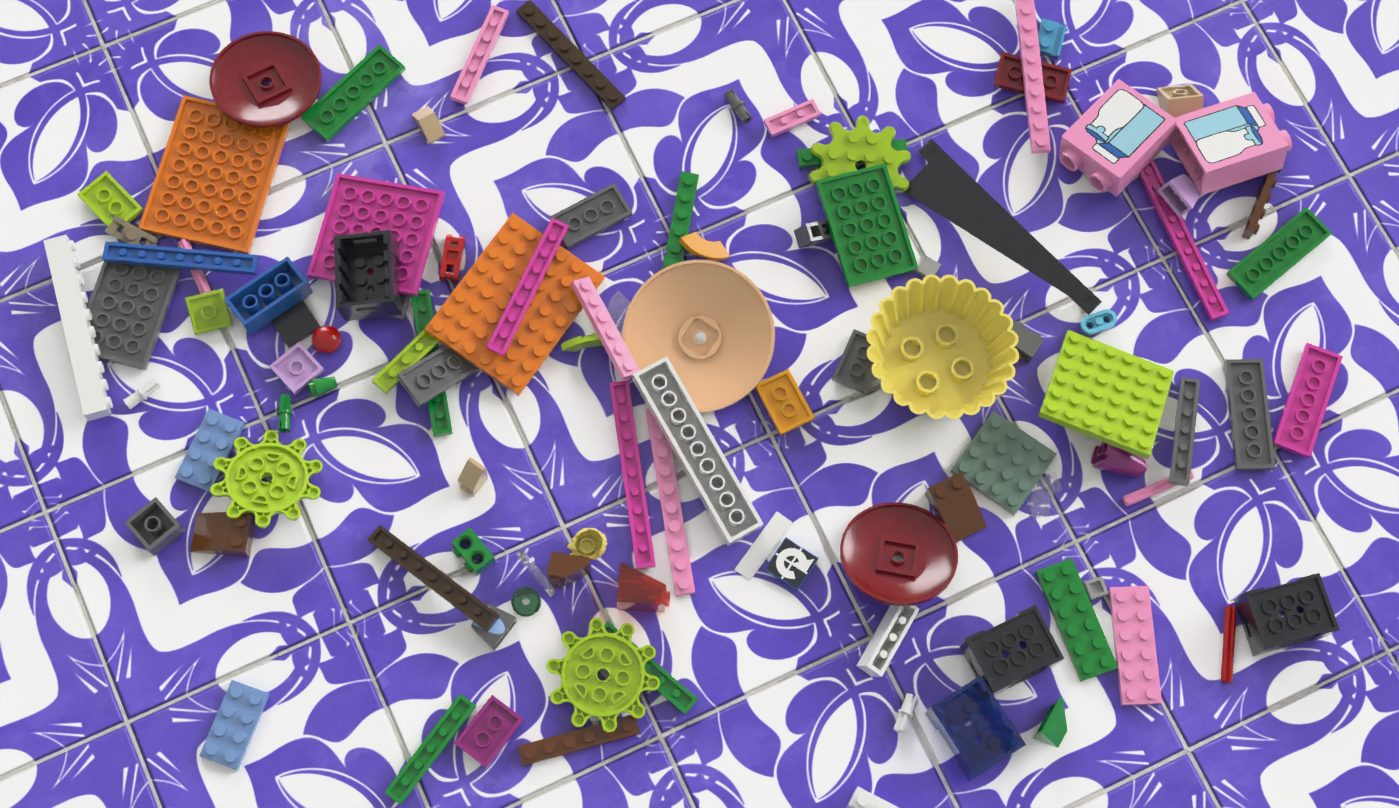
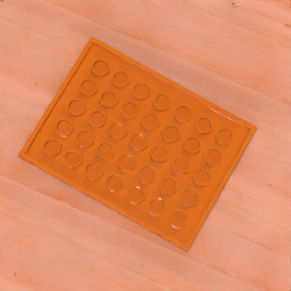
M183 95L139 229L147 233L179 240L184 238L192 243L250 254L291 122L270 128L250 127L230 119L219 109L215 102Z
M512 213L424 331L520 396L583 309L571 286L572 282L590 277L597 290L605 276L562 246H559L504 357L487 350L486 347L543 236V233Z

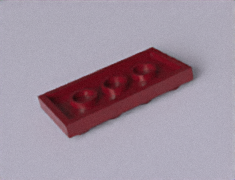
M1001 52L993 87L1025 94L1021 56ZM1041 62L1045 100L1064 104L1072 69Z

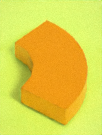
M697 232L683 236L679 240L682 246L691 254L706 258V260L724 261L730 257L721 241H707L700 237Z

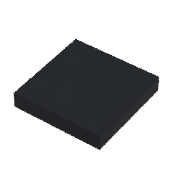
M303 300L271 321L288 348L309 337L320 327Z

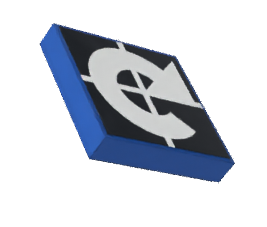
M785 537L764 571L795 591H798L819 558Z

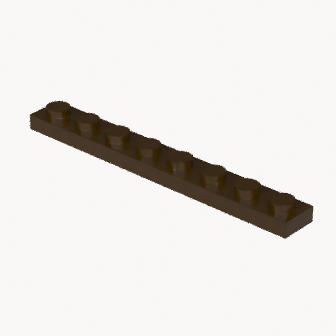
M528 0L516 10L518 16L611 111L626 101V97L531 0Z
M379 525L367 539L372 545L486 632L500 618L499 614L383 526Z

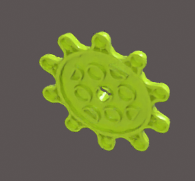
M864 115L856 119V126L852 130H845L839 122H832L829 125L832 141L827 145L814 143L811 146V153L820 158L822 165L818 170H814L809 174V180L815 184L820 179L856 171L855 164L859 161L864 163L866 168L886 163L893 188L899 191H906L910 185L909 181L900 176L898 168L900 165L910 161L911 154L907 150L896 151L892 148L891 141L896 135L893 127L887 126L881 132L875 133L871 131L870 121Z
M275 430L266 431L263 441L259 444H251L245 437L235 439L234 446L237 449V455L230 459L218 457L214 460V468L223 472L225 478L223 481L213 484L210 488L213 496L217 498L229 497L232 499L231 505L226 509L227 516L231 519H237L244 513H252L255 515L256 525L262 529L270 524V519L275 514L281 513L289 520L296 521L301 515L297 502L302 499L316 500L321 494L320 488L310 484L309 478L320 473L323 469V464L319 460L306 461L302 458L301 454L307 447L305 440L296 439L289 445H282L278 441L279 436ZM266 476L273 478L271 483L263 482L262 479Z
M593 618L589 623L590 631L586 637H577L571 631L564 632L561 641L567 648V655L562 659H550L547 662V670L552 674L559 675L561 678V685L558 689L551 692L550 700L557 705L563 702H570L574 705L575 710L571 718L574 726L582 727L590 717L596 716L601 720L604 731L611 733L617 728V717L620 713L628 712L637 719L645 715V707L639 701L640 694L645 690L655 691L660 686L659 678L649 675L645 671V664L655 657L656 650L651 645L638 648L632 644L631 639L635 630L631 623L622 624L616 633H608L604 628L603 620ZM605 669L609 672V677L601 681L598 679V672Z

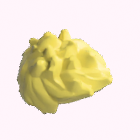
M583 528L572 538V543H569L567 548L572 551L570 555L596 560L604 554L608 543L605 534H602L601 531L595 528Z

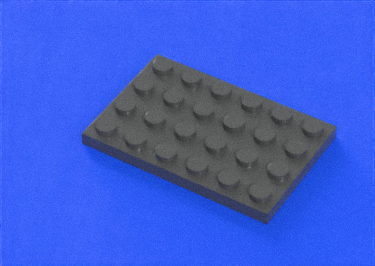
M103 262L87 305V309H90L92 314L90 324L96 331L94 341L95 344H98L101 353L98 355L99 359L147 370L183 269Z

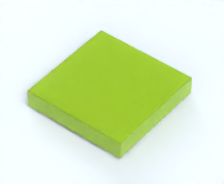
M223 288L185 298L195 335L233 325L228 305L224 300L226 297Z

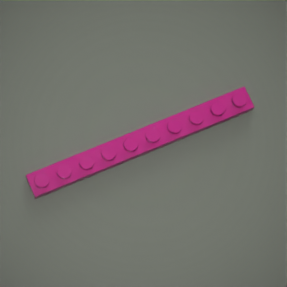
M1152 160L1138 176L1210 322L1227 316L1229 311L1182 216L1179 218L1157 191L1165 185V182L1154 160Z
M629 381L609 383L636 570L655 568L656 564Z

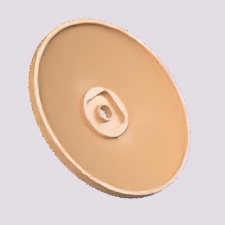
M689 260L660 270L640 287L626 312L623 325V340L639 370L667 356L699 413L724 409L747 396L759 384L772 360L775 346V326L767 300L759 288L746 275L720 262ZM700 332L706 336L705 341L702 343H698L695 339L696 335Z

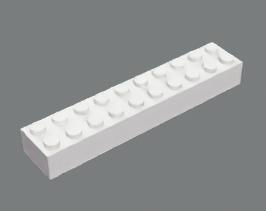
M666 356L633 374V382L727 546L760 529L763 526L762 520L668 357Z

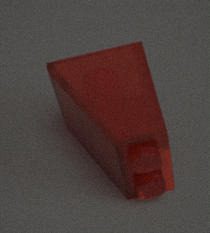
M620 563L617 598L618 610L665 613V607H669L670 591H666V584L625 563Z

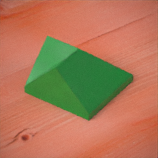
M1059 698L1051 704L1033 739L1056 748L1060 746L1068 731L1063 699Z

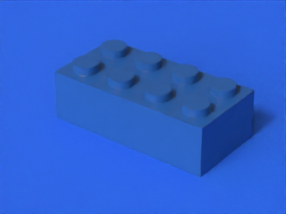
M287 256L224 298V300L248 334L252 335L314 292L308 281Z

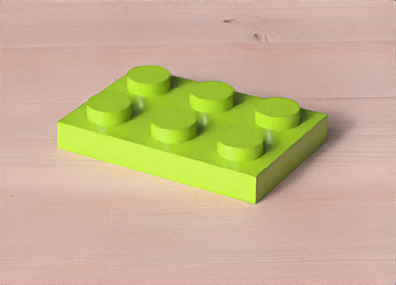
M107 171L77 194L106 226L111 225L113 222L111 219L114 215L130 223L144 212L143 208ZM119 225V227L117 228L116 231L119 232V231L122 230L124 227H122V226Z

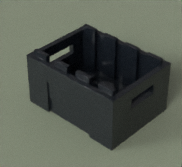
M384 230L334 236L336 308L344 320L353 321L402 315L398 262H400L399 244L392 231ZM373 269L374 273L369 275L368 270ZM370 287H375L373 292H368Z
M1320 573L1301 577L1297 581L1267 589L1262 587L1247 591L1234 599L1253 656L1322 639L1340 630ZM1297 606L1303 608L1302 613L1297 612ZM1279 611L1284 613V618L1278 616Z
M1036 605L1019 612L1015 617L991 629L982 630L965 638L959 645L986 699L1056 666L1064 659ZM1020 642L1026 644L1025 649L1019 647ZM1006 650L1009 654L1008 657H1003L1001 652Z

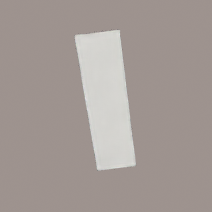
M776 512L734 570L748 580H751L793 522L779 512Z

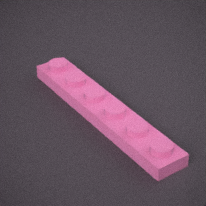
M494 5L491 6L450 95L451 100L468 106L509 16L508 10Z
M590 277L573 281L571 286L621 380L632 378L633 374L640 370Z

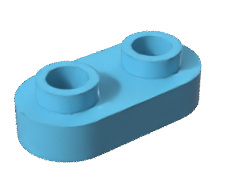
M1109 309L1087 315L1080 322V330L1085 335H1094L1111 329L1117 322V316L1114 311ZM1103 319H1108L1109 323L1104 322ZM1086 325H1091L1092 329H1088Z

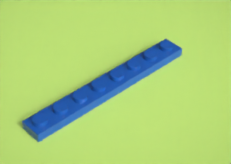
M105 241L102 256L104 262L255 276L259 259L257 255L107 241Z

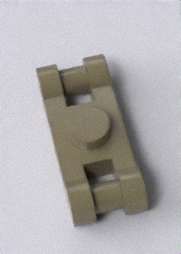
M117 215L113 216L111 219L113 222L105 229L106 233L124 243L139 244L141 239L144 238L147 240L144 245L153 246L158 241L153 235L146 233ZM119 225L124 227L122 233L116 231Z

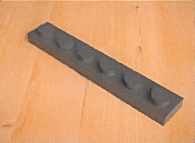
M1180 378L1169 484L1188 487L1190 483L1200 380Z

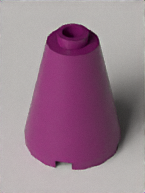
M1104 442L1101 443L1100 447L1096 445L1091 457L1092 467L1134 477L1144 475L1148 467L1144 458Z

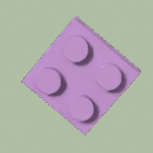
M300 342L269 366L294 395L306 387L307 382L317 378L325 371Z

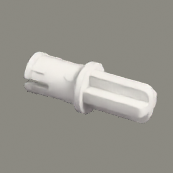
M153 378L141 388L138 387L137 391L123 401L132 409L144 399L147 400V397L158 390L161 384L156 378Z
M909 693L905 695L903 705L898 710L899 715L893 728L895 732L900 734L905 733L908 722L913 717L912 712L918 700V697L914 696L912 698L913 695Z

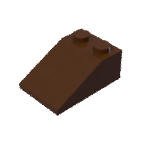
M962 472L926 490L924 495L936 516L949 528L956 543L987 527L972 489Z
M226 512L197 513L190 552L250 558L255 528L254 516L244 513L237 519H231L227 516Z

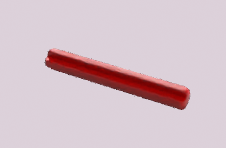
M1235 606L1225 607L1221 682L1231 683L1233 681L1237 614Z

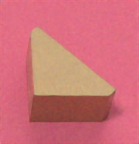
M428 106L411 114L429 144L446 136L435 112Z

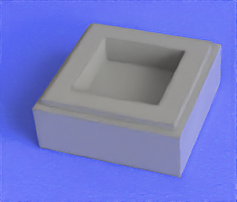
M925 255L918 266L919 269H916L915 272L923 277L930 274L936 275L941 264Z
M1102 576L1083 582L1090 601L1109 594Z

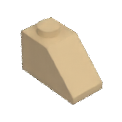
M469 457L457 480L460 486L459 489L467 495L470 493L475 496L488 480L487 470L483 465Z

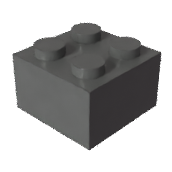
M157 497L153 498L124 522L153 556H156L185 532V529Z

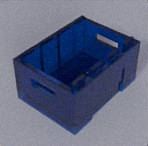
M981 675L932 705L925 712L935 730L938 729L957 758L958 765L969 782L1026 745ZM965 718H968L971 721V724L969 726H966L963 721ZM978 735L982 738L981 743L975 741V736Z

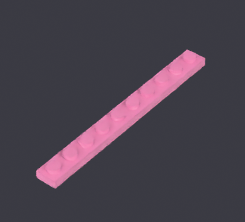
M1014 0L1031 154L1050 153L1051 146L1034 0Z
M646 408L645 412L675 596L695 594L672 449L649 408Z

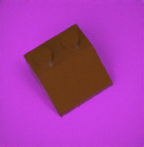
M552 551L547 570L548 583L557 588H562V586L568 587L591 572V559Z

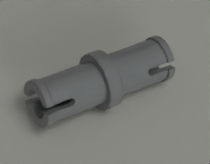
M733 89L726 91L724 97L731 105L733 113L737 114L742 124L749 123L753 117L745 108V103L738 98Z

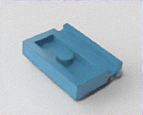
M1042 18L1038 30L1041 55L1059 58L1067 28L1066 24L1061 25L1059 22Z

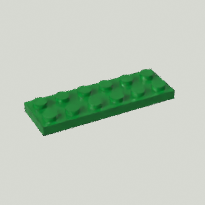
M379 44L301 116V119L328 143L406 70V67Z
M1306 207L1230 269L1226 275L1253 301L1331 236L1332 232Z
M1071 558L1035 571L1080 682L1117 669L1118 665L1073 559Z

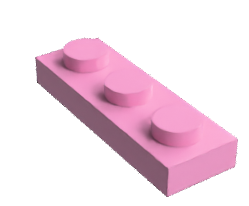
M811 99L764 119V124L773 138L821 117V112L815 101Z

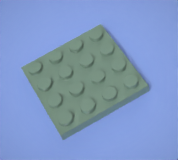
M992 411L950 472L954 475L962 472L971 487L1014 516L1057 453L995 411Z

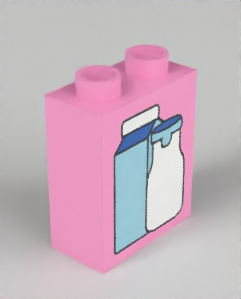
M1118 79L1062 135L1059 151L1060 161L1067 169L1071 171L1078 169L1087 175L1090 184L1100 192L1107 190L1117 197L1173 139L1177 119Z
M1255 92L1175 117L1177 123L1173 139L1170 141L1171 146L1201 195L1283 169L1286 154L1292 149V141L1286 130L1279 131L1274 123L1275 116L1272 107L1268 103L1262 104Z

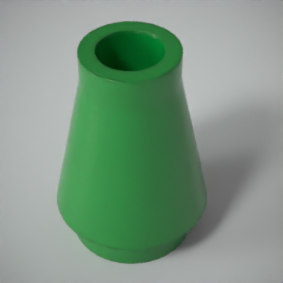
M333 376L330 378L311 379L310 382H307L311 397H319L337 388V382Z

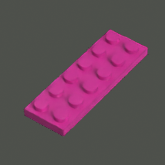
M1310 343L1304 345L1273 440L1274 446L1307 459L1311 457L1343 356Z

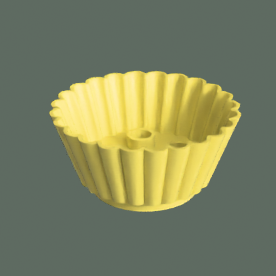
M930 274L924 277L923 281L916 278L910 279L906 283V287L898 286L894 288L891 292V298H884L880 301V312L872 315L870 322L873 328L866 335V339L871 345L867 349V357L873 363L871 370L873 375L881 381L882 390L892 395L897 404L909 406L910 410L918 415L926 413L933 419H940L943 416L950 419H958L963 414H977L980 407L993 405L996 399L995 396L1006 392V381L1013 379L1016 371L1013 364L1019 359V352L1014 348L1018 343V335L1011 330L1013 320L1009 315L1003 313V304L999 300L991 299V294L987 289L976 288L975 284L968 279L958 281L953 275H945L940 279L938 276Z

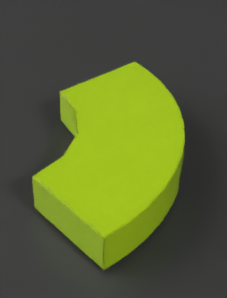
M597 333L575 337L561 344L562 351L577 352L588 347L603 346Z

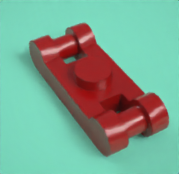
M446 234L439 280L452 279L453 282H459L466 236L453 237L451 234ZM452 244H456V245H458V246H457V248H456V247H451V245H452ZM447 267H453V272L447 271Z

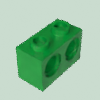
M468 528L451 542L454 547L451 550L458 559L460 557L463 558L466 562L463 565L470 574L474 572L478 576L496 562L494 556L471 528ZM463 542H470L471 546L468 549H462L461 544ZM480 556L483 558L481 564L473 563L475 557Z

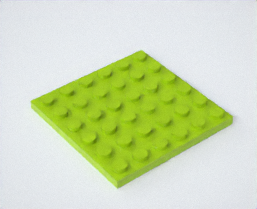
M1067 330L1038 417L1148 460L1152 452L1174 371Z

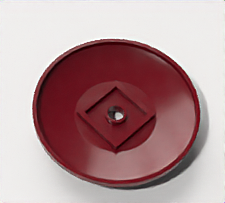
M276 31L250 33L229 43L214 60L209 76L211 94L219 109L230 119L240 124L257 128L281 126L302 116L314 104L322 83L320 64L314 52L298 38ZM265 81L272 82L270 86L262 85Z
M890 502L869 507L850 521L842 535L840 560L850 582L867 597L893 606H913L934 599L949 586L957 569L958 549L951 531L936 515L916 505ZM899 555L903 560L896 561L893 559V556Z

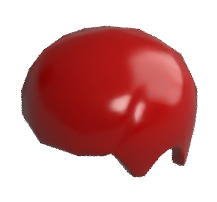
M329 325L318 327L311 338L312 347L317 353L331 354L339 348L342 342L339 330Z

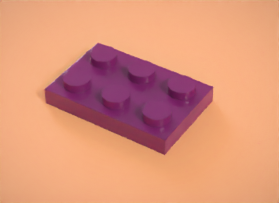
M491 695L454 744L487 769L524 719L495 696Z

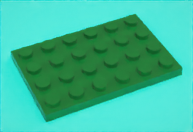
M886 163L820 179L815 182L847 288L919 269Z

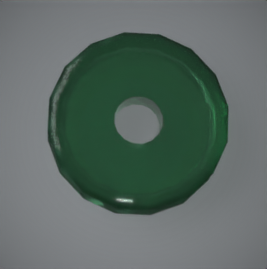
M522 587L514 592L511 604L513 610L518 615L529 617L538 612L541 606V599L535 589ZM524 599H529L530 603L528 605H524L522 601Z

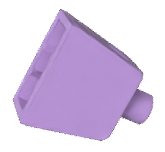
M1186 174L1170 180L1157 190L1179 218L1194 207L1200 196V192L1194 182Z

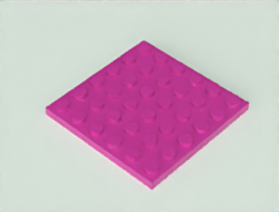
M337 173L307 276L313 279L335 282L334 236L391 230L399 244V294L417 297L445 197L444 191ZM373 269L368 270L369 275L374 273Z

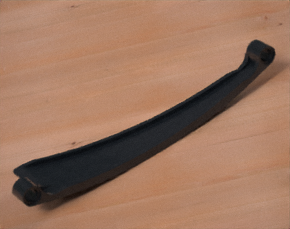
M930 138L918 152L929 163L909 182V188L905 191L908 195L1068 295L1088 315L1100 305L1102 301L988 194L936 142Z

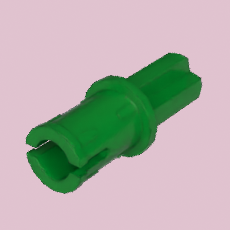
M288 394L280 395L279 411H277L278 432L281 433L290 432L292 412L290 411L291 397Z

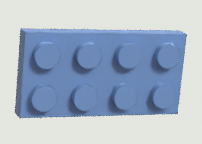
M208 408L174 478L211 493V486L218 482L222 473L214 468L213 462L218 457L229 459L235 447L234 441L240 436L245 423Z
M231 680L199 756L239 770L270 693Z

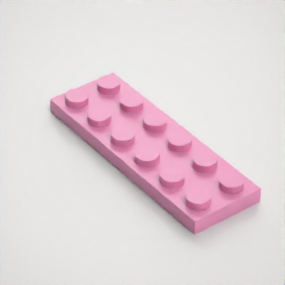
M1149 586L1110 587L1108 591L1115 656L1118 665L1117 675L1121 706L1161 704L1162 697Z

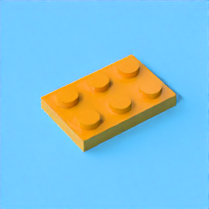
M789 369L759 382L755 387L780 436L815 419Z

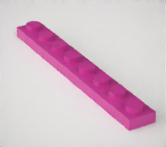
M553 217L550 220L486 347L487 350L504 357L569 225Z

